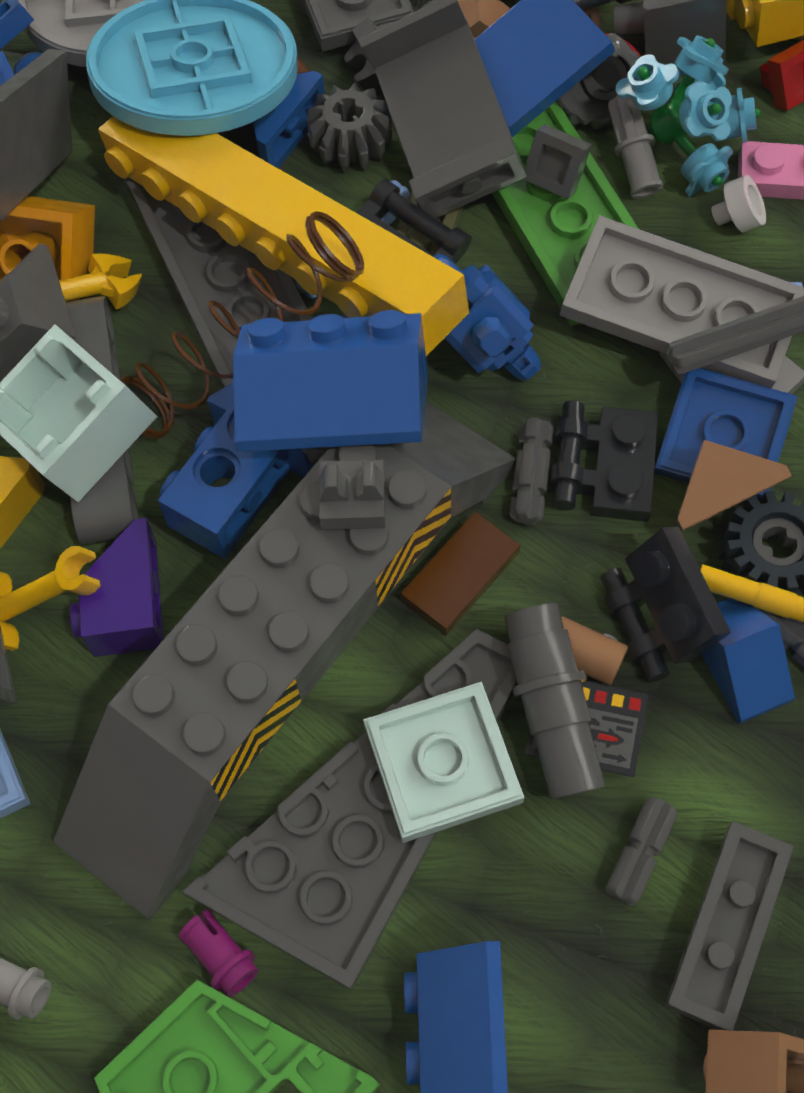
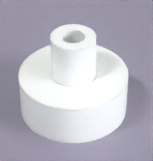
M744 175L725 183V201L712 206V215L717 225L720 226L733 221L735 226L743 233L766 223V210L760 191L749 175Z

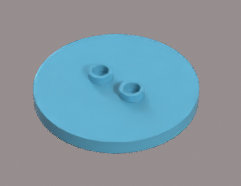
M145 0L124 9L108 20L92 38L86 54V66L91 90L98 103L107 112L133 127L149 132L178 136L215 134L256 121L275 109L287 97L294 86L298 71L296 43L290 29L270 10L249 0Z

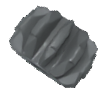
M355 82L349 90H341L334 84L331 96L317 94L314 107L308 109L306 118L307 130L309 131V145L313 153L320 154V158L325 166L339 162L343 172L346 171L350 164L356 163L365 170L369 162L368 158L382 160L385 146L390 145V140L393 136L390 111L386 101L379 100L374 88L360 92Z

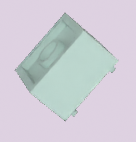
M55 324L0 382V435L44 477L77 502L88 493L158 417L126 385Z

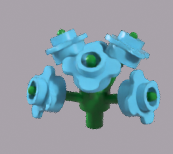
M696 35L693 42L684 37H679L677 44L683 49L677 57L675 64L664 65L657 62L654 55H644L637 59L631 67L627 78L621 79L616 85V92L620 98L630 97L638 109L655 111L650 116L651 123L646 126L648 134L654 136L655 144L660 141L665 145L675 142L688 156L681 168V174L690 183L685 189V193L689 197L696 195L701 189L705 192H710L724 182L730 172L727 162L733 150L729 146L718 150L713 143L705 144L696 149L685 135L688 134L696 138L711 135L715 141L742 137V143L748 142L746 131L757 129L756 118L761 113L760 109L754 105V97L743 99L742 88H737V95H731L729 90L725 88L726 80L723 75H726L729 69L722 63L724 61L721 58L723 50L715 44L714 39H706ZM679 72H680V74H681V76H682V79H681L680 82L676 85L674 94H673L672 98L670 99L669 103L666 104V105H664V104L669 100V98H670L671 95H672V92H673V84H672V83H674V82L678 79V77H679Z

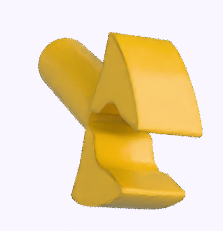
M97 253L91 254L88 267L90 274L59 280L65 302L101 294L108 297L115 309H120L128 304L136 295L142 274L128 276L132 262L128 258Z

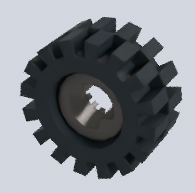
M775 491L764 492L760 502L756 495L748 498L743 508L739 506L735 510L721 541L723 542L719 549V559H725L722 571L759 583L763 582L796 593L798 596H801L802 593L804 594V501L800 507L793 504L795 493L786 491L781 501H776ZM769 536H771V539H774L777 536L782 546L791 550L790 556L787 558L773 557L772 548L762 545V540L768 539Z

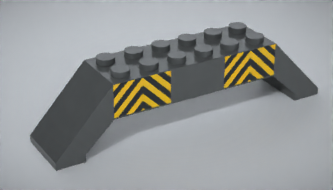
M427 401L425 405L422 442L330 447L109 702L53 842L148 920H151L191 871L189 865L221 801L450 518L477 503L484 505L515 467L516 458ZM383 459L385 528L321 530L319 519V461Z

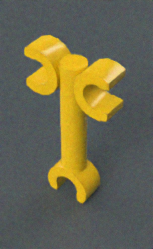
M71 546L59 556L54 571L12 591L13 586L10 576L0 572V626L5 649L11 651L18 649L20 641L19 632L16 627L5 621L66 591L81 596H88L97 591L100 587V580L84 574L79 576L83 565L96 559L95 552L80 546Z

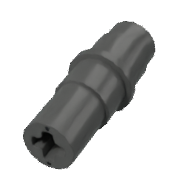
M541 604L506 615L504 619L510 639L508 648L518 684L512 689L514 697L521 698L530 735L535 738L550 800L605 787L589 726L591 717L582 687V682L587 680L584 670H578L567 629H564L558 604Z

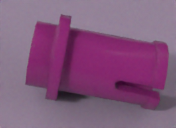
M210 909L205 910L201 914L204 921L202 922L199 915H196L182 928L178 938L183 944L187 945L212 976L210 986L217 991L223 990L228 997H232L246 988L257 976L259 970L253 964L256 956L250 949L242 951L217 921L215 914Z

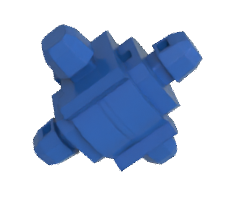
M439 253L434 255V258L464 274L469 314L445 339L477 373L487 368L492 372L504 366L517 379L529 380L541 368L540 358L529 344L533 336L531 328L534 325L529 320L530 311L487 264L479 269L473 264L461 271L447 256Z

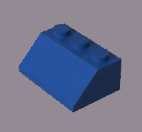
M386 310L378 312L373 316L343 318L336 314H325L317 316L312 320L282 322L276 318H265L251 324L242 325L233 353L234 442L236 451L247 452L422 442L428 370L421 313L404 314L396 310Z
M485 941L417 953V972H404L405 1014H418L419 1042H406L407 1085H420L421 1093H508L500 941Z

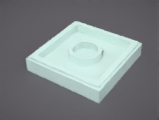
M482 682L363 719L364 727L403 843L524 802L522 789Z

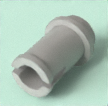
M0 958V1004L8 1007V1015L16 1020L24 1016L29 1019L35 1018L48 1001L52 988L51 982L44 979V971L37 967H32L27 971Z

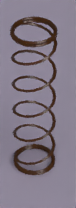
M315 211L306 217V232L311 244L322 260L342 277L331 274L316 265L299 239L294 235L286 234L287 243L300 259L310 266L315 276L318 288V299L315 306L308 310H297L288 307L277 300L274 291L257 270L247 268L249 280L264 297L275 305L278 319L282 322L283 315L281 309L297 315H311L319 310L322 303V284L319 273L336 281L352 282L364 272V260L353 238L338 221L323 212ZM315 220L329 228L339 238L351 256L355 270L344 265L329 250L316 229ZM253 275H255L258 278V280L263 284L265 289L257 282ZM209 301V310L216 321L232 336L238 338L240 330L230 313L217 301ZM213 305L226 316L233 329L218 315ZM179 332L172 333V342L176 350L186 361L204 374L205 392L200 400L194 404H180L172 401L170 392L162 378L152 367L145 363H136L138 377L125 375L119 378L123 384H132L141 389L157 406L163 418L164 426L161 431H155L147 427L142 435L149 438L160 439L170 432L174 423V406L183 409H195L206 402L209 395L208 375L221 379L233 378V372L230 374H219L208 370L194 344ZM176 337L182 339L190 347L200 365L187 355L179 345ZM141 367L147 369L156 378L166 397L148 383L142 375Z

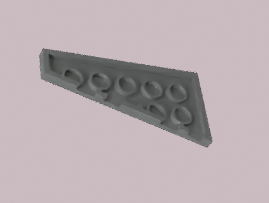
M476 629L426 673L419 685L396 705L393 703L383 713L482 682L496 722H498L513 694L512 688L518 685L508 645ZM366 732L354 743L350 741L277 806L278 810L248 837L244 836L227 851L228 855L204 877L201 878L199 876L182 891L191 900L210 909L217 915L350 991L355 987L438 833L435 832L405 843L402 842Z

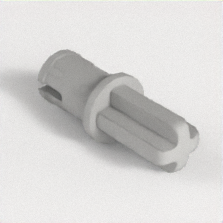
M616 95V98L609 101L608 104L609 114L618 143L615 146L614 152L617 157L622 158L631 188V197L633 199H641L655 195L663 189L652 150L656 142L653 135L648 134L642 111L635 107L631 98L622 99Z

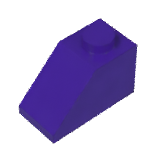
M147 518L134 519L84 574L100 580V587L91 595H79V602L72 603L70 607L73 634L76 639H83L94 657L156 649L164 640L157 541Z

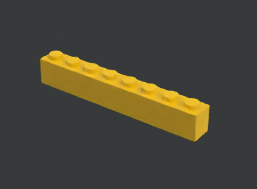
M114 116L98 128L106 148L104 158L115 174L123 179L129 177L141 184L155 199L159 201L165 199L177 206L194 223L201 221L213 228L228 244L232 246L240 245L254 253L269 269H280L296 279L300 286L312 295H318L315 276L310 266L301 260L287 243L286 234L294 235L299 239L316 265L331 274L342 277L322 260L311 244L305 228L306 217L315 211L328 214L338 221L357 244L364 260V272L352 282L336 281L320 273L319 276L322 284V296L337 304L341 311L349 318L373 316L378 312L386 310H396L404 314L421 313L427 356L469 314L464 274L219 134L195 136L159 134L133 127ZM315 220L316 229L329 250L344 265L355 270L353 260L339 238L329 228Z

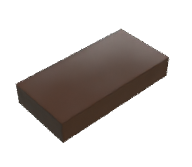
M474 512L401 592V601L444 635H447L519 554L520 544L477 512Z

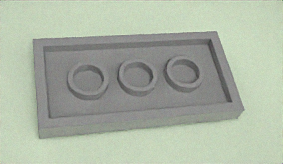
M599 215L563 301L560 316L666 354L672 341L804 296V287ZM792 336L709 364L703 368L772 388L777 380Z

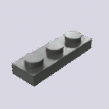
M732 821L729 824L666 1000L665 1008L715 1030L734 1029L794 846Z

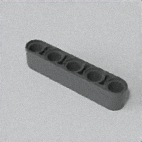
M105 296L66 302L76 334V338L73 340L119 379L120 373L113 323ZM130 447L79 502L70 497L73 522L78 540L82 546L116 540L134 519H139Z

